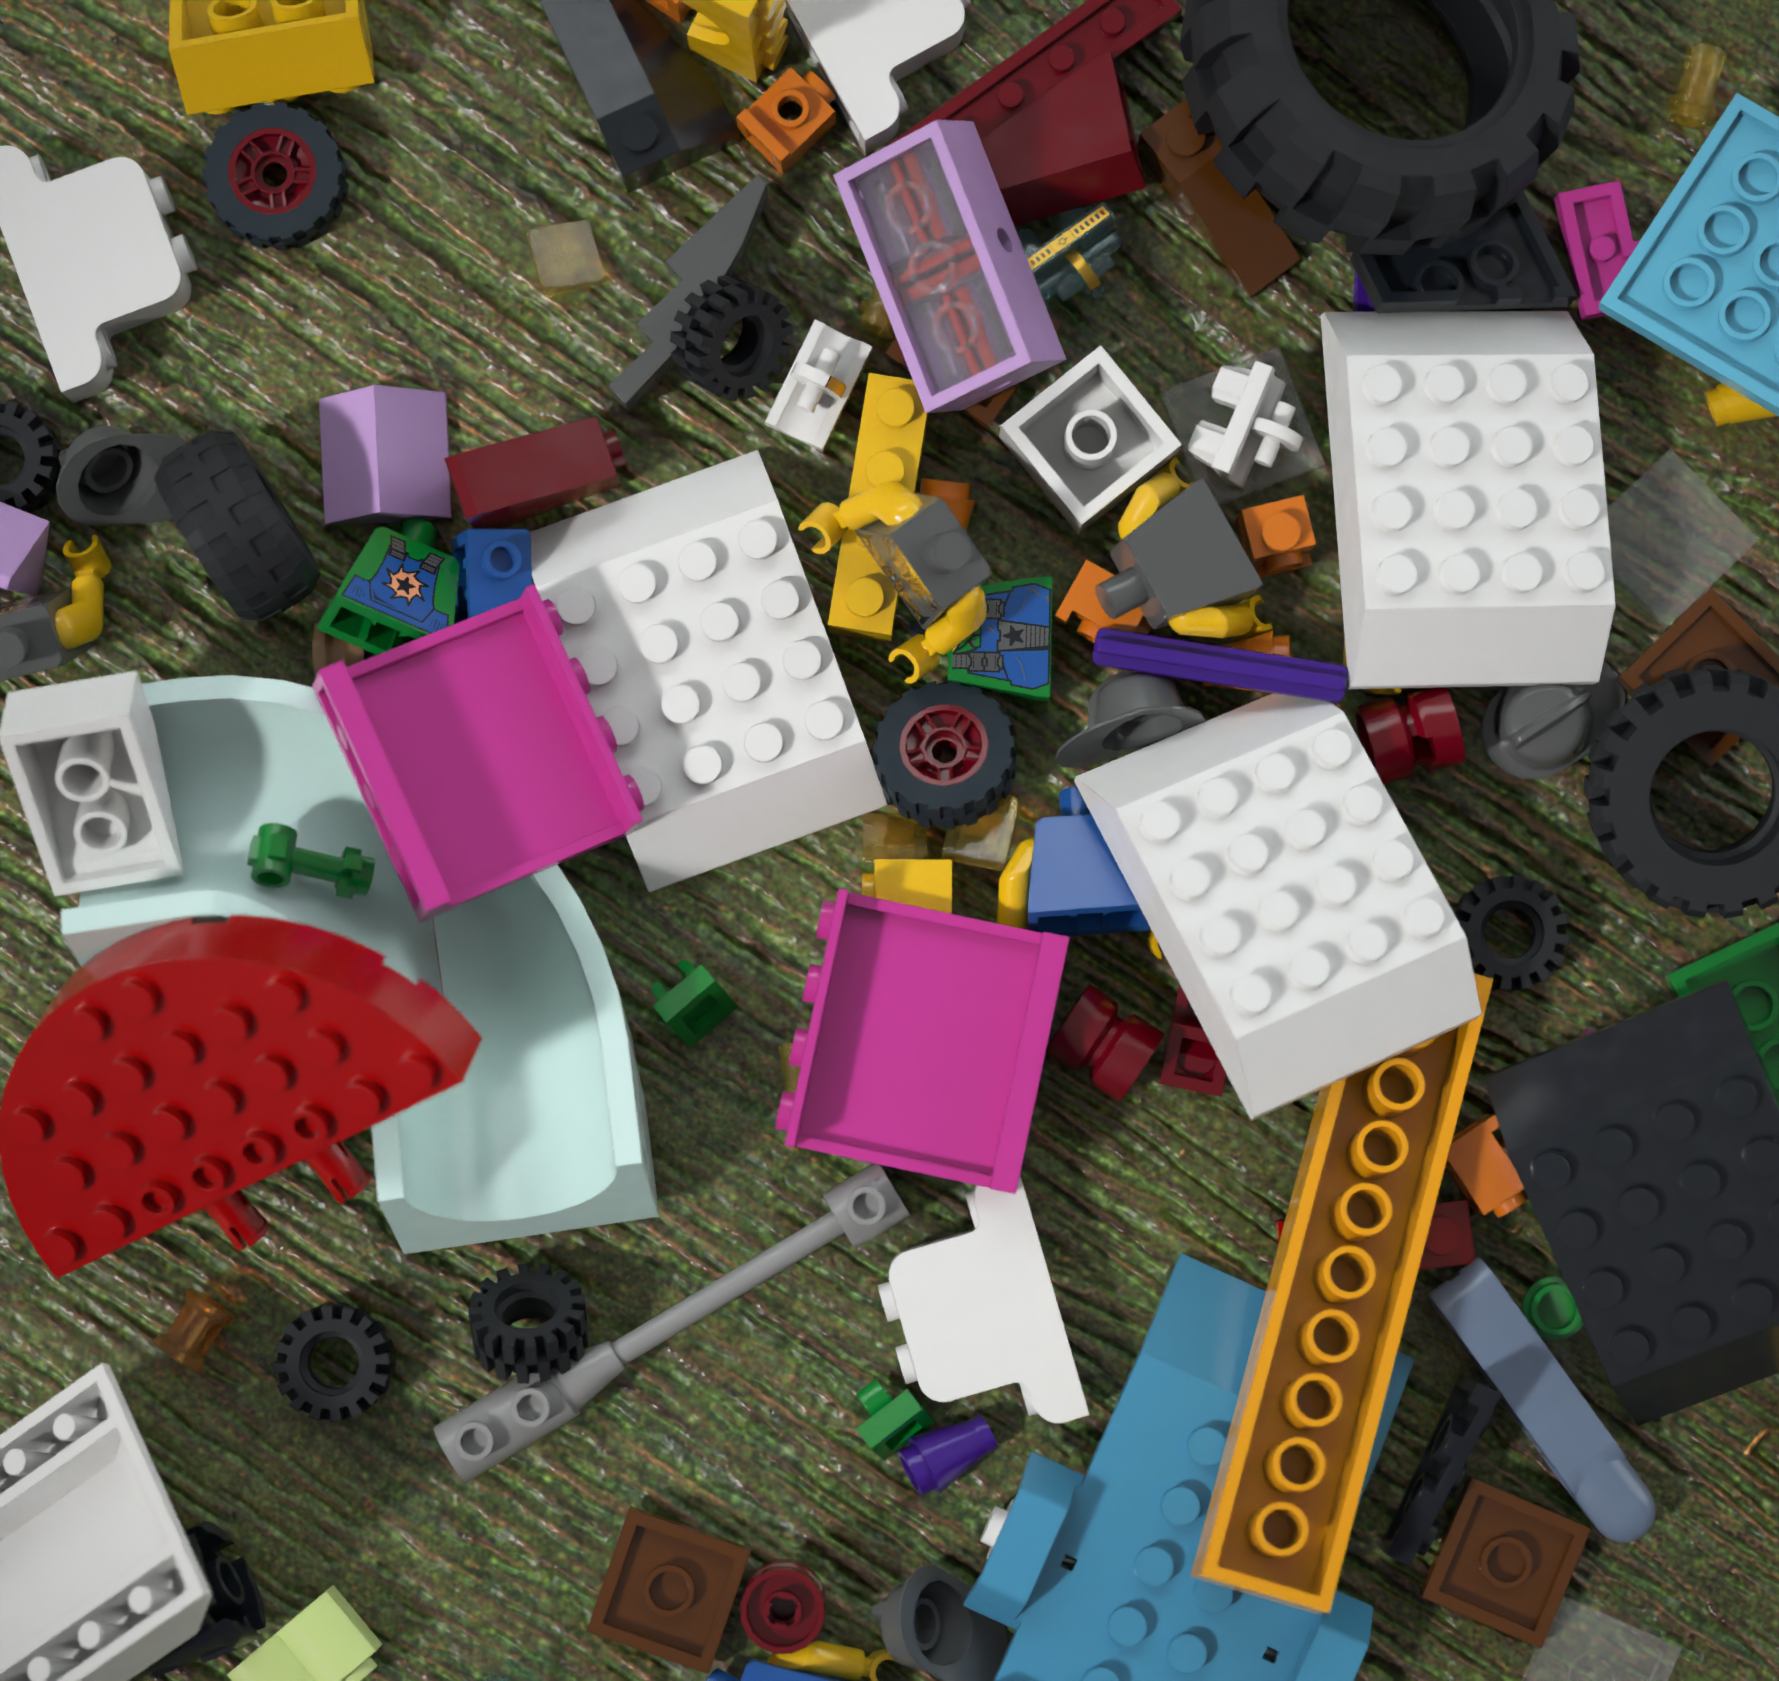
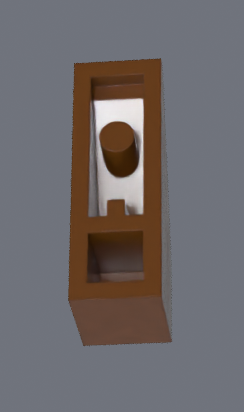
M1187 99L1140 133L1137 143L1140 157L1250 299L1301 261V257L1282 227L1272 223L1275 216L1261 194L1254 190L1243 200L1215 167L1213 160L1223 147L1215 132L1198 135Z

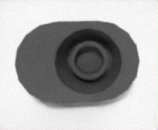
M100 425L90 428L76 437L68 449L60 451L59 464L61 470L56 484L58 504L68 518L82 525L138 524L171 520L173 517L159 492L154 476L162 463V458L187 441L177 436L165 434H132L120 426Z
M1604 660L1600 680L1596 684L1505 686L1490 700L1482 718V740L1489 757L1502 771L1520 779H1544L1566 769L1589 754L1594 739H1601L1607 728L1604 720L1613 708L1616 707L1620 710L1625 706V690L1623 685L1616 679L1618 674Z
M1123 671L1108 677L1096 688L1089 700L1087 729L1067 740L1057 750L1055 760L1062 767L1077 768L1091 766L1137 751L1199 725L1206 720L1201 711L1184 706L1174 677L1136 671Z
M933 1565L917 1568L906 1579L905 1583L895 1587L887 1595L885 1601L875 1604L870 1612L871 1617L880 1623L881 1636L885 1648L897 1663L909 1668L923 1670L941 1681H993L1007 1650L1008 1639L1004 1624L962 1606L968 1592L972 1588L971 1586Z

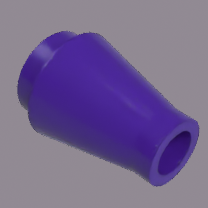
M978 1414L963 1422L908 1437L909 1445L897 1450V1454L911 1484L922 1497L933 1490L939 1495L982 1457L997 1449L998 1446L987 1422L981 1414Z

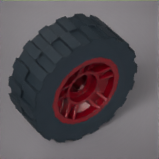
M279 102L265 106L264 103L251 105L252 109L244 112L239 110L231 115V120L224 126L220 125L213 134L215 139L211 146L207 145L204 155L207 160L206 168H202L203 181L208 188V192L205 193L220 219L240 239L246 238L253 246L265 249V246L274 247L276 250H289L288 247L294 245L302 247L311 243L310 240L318 234L321 236L330 229L329 224L335 217L338 218L343 210L341 204L344 196L348 194L349 186L345 179V173H348L346 161L328 128L320 120L317 122L313 119L310 112L300 107L296 110L290 108L287 103ZM277 164H281L287 172L286 181L278 187L268 186L263 180V175L269 176L277 170Z
M936 681L924 683V687L917 690L912 688L906 691L898 702H892L885 710L886 716L882 722H878L875 731L877 743H873L874 759L884 796L890 805L894 804L898 808V813L907 820L912 818L918 821L919 826L926 828L938 826L942 827V830L955 829L954 826L966 824L968 827L978 823V819L984 815L990 816L998 809L997 804L1001 799L1007 798L1011 791V779H1015L1017 769L1015 740L1008 716L1003 715L1001 705L993 697L989 699L983 694V690L973 685L970 688L952 681H948L946 684H936ZM950 748L951 755L955 756L954 760L947 763L937 761L936 759L942 755V749Z

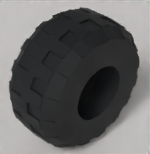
M211 429L189 440L162 458V463L154 476L159 492L192 551L238 617L242 620H261L264 622L294 606L313 592V588L321 575L319 567L280 498L234 431Z

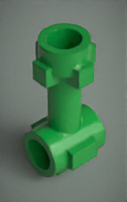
M280 823L261 825L258 829V835H254L250 842L247 865L252 866L251 878L257 884L272 888L284 887L290 883L291 874L295 873L334 882L336 896L352 899L355 894L361 896L368 894L374 874L375 859L361 856L362 850L346 846L342 856L337 857L296 847L298 836L296 830Z

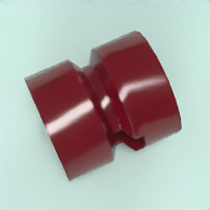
M1446 687L1425 688L1407 694L1402 705H1398L1393 699L1387 698L1355 707V722L1359 741L1383 785L1412 777L1415 766L1421 765L1429 773L1465 762L1460 724Z
M1088 984L1048 1043L1045 1053L1072 1071L1083 1067L1088 1068L1089 1082L1120 1102L1149 1061L1164 1033L1136 1014L1122 1019L1118 1016V1003L1091 984Z
M775 1559L761 1565L750 1576L741 1601V1622L747 1636L759 1648L774 1654H791L807 1647L818 1636L824 1622L826 1610V1591L819 1575L809 1565L795 1559Z

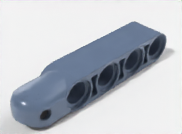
M1476 1258L1458 1271V1275L1450 1281L1447 1279L1428 1293L1427 1297L1491 1388L1502 1394L1500 1400L1590 1524L1604 1537L1619 1543L1633 1542L1642 1538L1652 1528L1656 1517L1655 1502L1650 1491L1486 1263L1481 1258Z

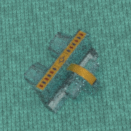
M1104 202L1097 207L1089 204L1052 215L1055 225L1061 232L1045 244L1042 243L1031 228L1022 229L1017 233L1043 301L1056 293L1064 302L1082 290L1092 302H1096L1105 295L1104 288L1098 277L1115 266L1110 254L1124 245L1114 224V221H1116L1115 215Z

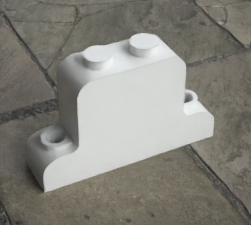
M782 0L787 3L785 12L825 84L836 97L834 100L865 155L890 142L895 137L899 128L900 115L909 110L896 81L954 50L960 44L963 37L964 8L972 5L971 0Z
M0 146V228L60 391L75 403L97 395L109 386L113 377V368L118 366L110 342V338L113 335L177 312L186 305L191 295V282L187 273L197 270V266L183 234L176 237L173 236L166 215L175 212V206L161 175L150 179L134 160L126 157H114L51 181L39 154L28 157L16 147Z
M1021 1175L1019 1176L1016 1194L975 1185L974 1190L965 1192L974 1228L900 1251L891 1261L889 1282L878 1285L887 1321L891 1322L900 1319L907 1344L895 1347L905 1384L918 1381L921 1390L927 1397L938 1402H949L1011 1383H1019L1029 1416L1039 1414L1042 1418L1052 1423H1064L1089 1416L1090 1414Z

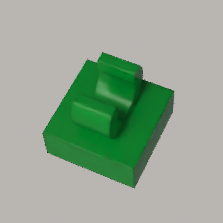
M682 959L677 965L686 978L669 992L658 981L654 983L652 991L659 1001L653 1005V1008L691 1048L739 1006L702 964L695 968L689 961Z
M874 1379L856 1393L860 1402L872 1416L856 1428V1430L870 1449L884 1461L909 1443L908 1437L922 1433L935 1422L922 1403L908 1389L894 1399L887 1389L877 1379Z

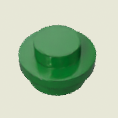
M1555 1276L1544 1277L1534 1282L1526 1290L1521 1303V1311L1540 1338L1548 1341H1562L1572 1337L1580 1330L1583 1320L1564 1278Z

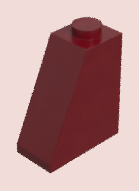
M1111 51L1097 55L981 139L1014 226L1146 188L1126 90Z
M596 416L444 458L465 518L473 529H501L621 486L616 469L627 465L615 429L603 433Z

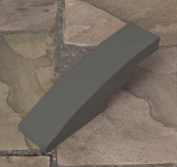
M759 175L753 178L665 261L669 275L678 285L637 323L640 335L650 346L608 385L612 397L629 414L677 364L673 362L671 352L680 347L670 342L671 331H681L682 325L674 321L677 311L679 310L687 314L691 308L684 301L691 292L700 297L703 296L700 284L708 279L718 284V276L728 275L733 278L743 261L768 200L767 183Z

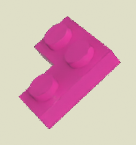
M1620 180L1561 192L1554 198L1574 291L1577 295L1576 300L1581 321L1606 316L1605 313L1598 310L1599 303L1640 241H1633Z

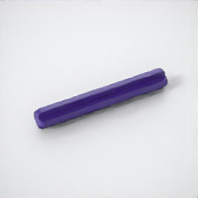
M1104 627L1098 630L1093 649V663L1098 666L1333 703L1343 700L1348 680L1347 667L1341 664Z

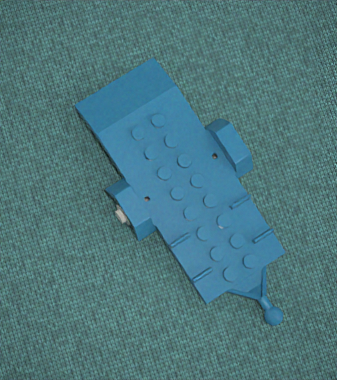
M1181 1253L1167 1281L1140 1351L1085 1475L1031 1451L1015 1499L1011 1500L1006 1510L995 1506L986 1523L980 1542L990 1546L986 1557L987 1561L981 1575L968 1592L962 1605L1015 1629L993 1681H1354L1370 1642L1373 1606L1335 1590L1330 1613L1314 1614L1190 1577L1266 1291ZM1398 1351L1358 1504L1379 1459L1415 1360Z

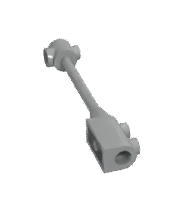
M872 1163L822 1193L831 1209L830 1212L614 1342L606 1341L584 1349V1356L579 1362L570 1359L571 1370L563 1375L556 1368L550 1369L551 1380L540 1382L539 1373L529 1374V1384L518 1383L516 1376L434 1426L435 1435L457 1474L467 1483L574 1419L581 1413V1408L625 1369L627 1363L845 1233L856 1249L910 1217V1213L882 1166Z

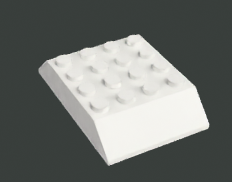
M1568 311L1323 312L1320 317L1348 689L1532 686L1539 684L1585 685L1598 683L1616 603L1594 353Z
M758 450L530 532L531 565L534 584L542 601L550 599L556 607L563 625V635L559 636L569 659L576 657L582 664L590 684V693L586 694L596 718L603 716L608 721L617 743V751L613 753V756L622 775L629 774L633 777L643 798L644 810L640 811L643 821L626 837L649 893L888 806L864 734L778 499Z
M1272 693L1075 777L1074 782L1251 1121L1481 1016L1482 1013L1467 937L1345 713L1331 702Z
M101 1363L0 1435V1681H128L197 1634L212 1593L109 1364Z

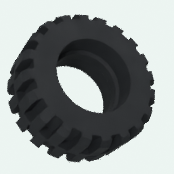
M1700 665L1699 670L1687 672L1679 668L1663 673V680L1651 686L1644 682L1629 693L1632 699L1620 710L1616 707L1613 708L1604 720L1607 728L1600 740H1593L1588 755L1592 762L1589 775H1584V795L1588 799L1589 805L1587 816L1592 832L1597 837L1602 851L1620 876L1633 889L1637 888L1653 903L1665 909L1669 906L1678 908L1687 916L1705 918L1707 912H1719L1723 918L1743 916V908L1757 904L1763 910L1778 903L1779 899L1776 894L1779 892V686L1770 683L1757 674L1739 668L1737 671L1728 670L1720 665ZM1709 731L1731 733L1753 744L1768 765L1772 779V793L1767 810L1760 822L1749 834L1729 846L1714 850H1699L1685 846L1674 840L1662 829L1654 814L1651 802V785L1654 774L1667 753L1686 738Z

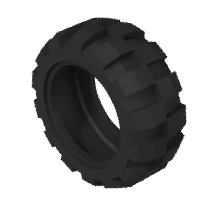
M1187 0L1179 45L1184 61L1192 62L1193 65L1181 82L1198 135L1215 132L1223 147L1213 160L1215 167L1243 200L1256 190L1280 210L1272 223L1312 243L1318 244L1329 231L1346 235V252L1356 254L1403 255L1416 240L1420 247L1439 249L1478 231L1498 210L1506 209L1537 177L1540 166L1559 147L1575 109L1574 87L1568 84L1580 72L1575 12H1559L1556 0H1418L1436 16L1454 41L1461 56L1468 83V111L1463 130L1437 139L1403 140L1387 137L1358 126L1333 109L1310 84L1295 56L1288 30V0Z

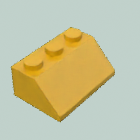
M170 0L169 52L187 115L203 112L213 115L224 114L238 106L267 101L273 104L275 102L287 103L301 95L325 91L346 93L359 88L361 85L375 83L373 49L364 0Z

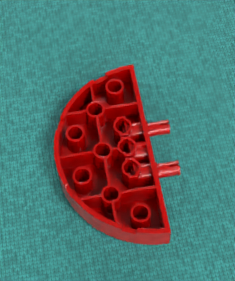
M231 915L227 922L195 924L194 918H188L145 929L115 942L93 956L73 973L50 1002L17 1056L4 1088L0 1109V1158L9 1198L24 1232L37 1254L56 1279L202 1209L224 1231V1234L231 1241L235 1249L242 1251L246 1245L251 1247L258 1242L269 1230L270 1223L251 1204L241 1189L305 1160L325 1183V1186L338 1203L345 1202L348 1196L352 1199L368 1185L371 1175L354 1158L342 1140L462 1083L480 1045L482 1036L459 1010L421 978L414 984L405 976L382 964L386 957L385 955L347 937L311 925L278 918Z

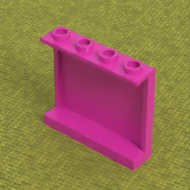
M535 584L526 587L519 599L346 667L342 660L318 670L313 682L314 692L419 923L627 836L643 821L640 811L644 810V802L639 787L631 775H622L613 756V753L617 751L614 733L603 716L596 718L586 697V694L590 693V684L586 672L576 657L568 658L559 636L563 635V625L558 611L550 599L542 601Z
M839 888L836 902L823 900L816 938L828 941L823 965L810 963L802 1002L812 1003L814 1007L809 1029L796 1028L789 1065L801 1069L796 1092L783 1091L775 1129L787 1132L784 1145L1016 1194L1069 937L1048 932L1030 931L850 893L848 890Z

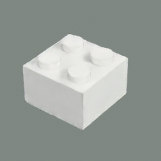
M1101 345L1001 424L999 433L1001 441L1078 535L1153 476L1172 458H1175L1182 445Z

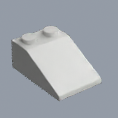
M131 671L8 692L0 725V744L54 896L182 875L183 863L155 724L138 672Z

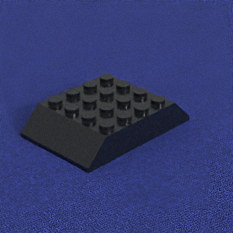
M1727 978L1484 1075L1487 1090L1509 1156L1610 1384L1638 1426L1779 1373V1097Z

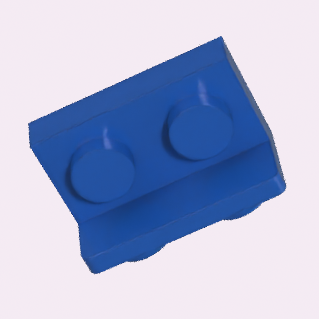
M466 529L451 539L452 557H455L460 565L454 624L519 599L525 588L532 585L531 537L528 530Z

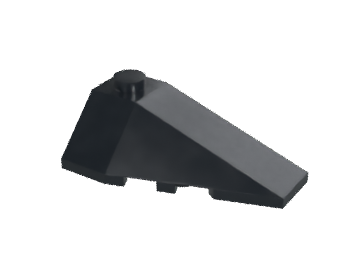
M538 0L627 193L742 141L715 81L638 0Z

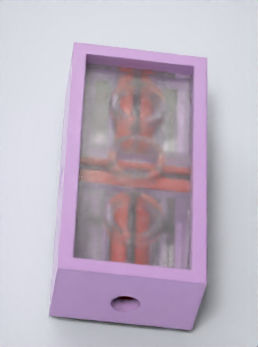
M935 120L833 175L926 413L964 410L1066 360L973 121Z

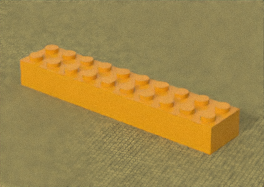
M1474 973L1482 1013L1478 1019L1320 1089L1190 1577L1314 1614L1330 1613L1493 983L1492 978Z

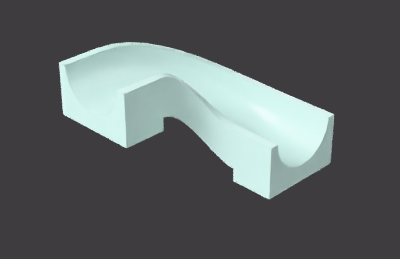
M236 675L177 678L143 683L142 687L158 738L183 863V874L80 892L78 908L61 910L62 935L81 967L93 956L115 942L145 929L188 918H194L195 924L227 922L231 915H248L302 923L347 937L385 955L386 957L382 964L405 976L414 984L421 978L443 996L432 918L419 923L314 689L285 680ZM280 823L296 830L298 834L296 847L337 857L342 856L346 846L362 850L361 856L375 859L374 874L368 894L366 896L355 894L352 899L336 896L334 882L295 873L291 874L290 883L284 887L272 888L257 884L251 878L252 866L247 865L250 842L254 835H258V829L261 825ZM555 865L435 916L444 997L462 1013L482 1036V1040L462 1083L371 1126L378 1203L403 1253L409 1254L659 1217L646 1101L641 1086L631 1032L603 945L580 898L559 866Z

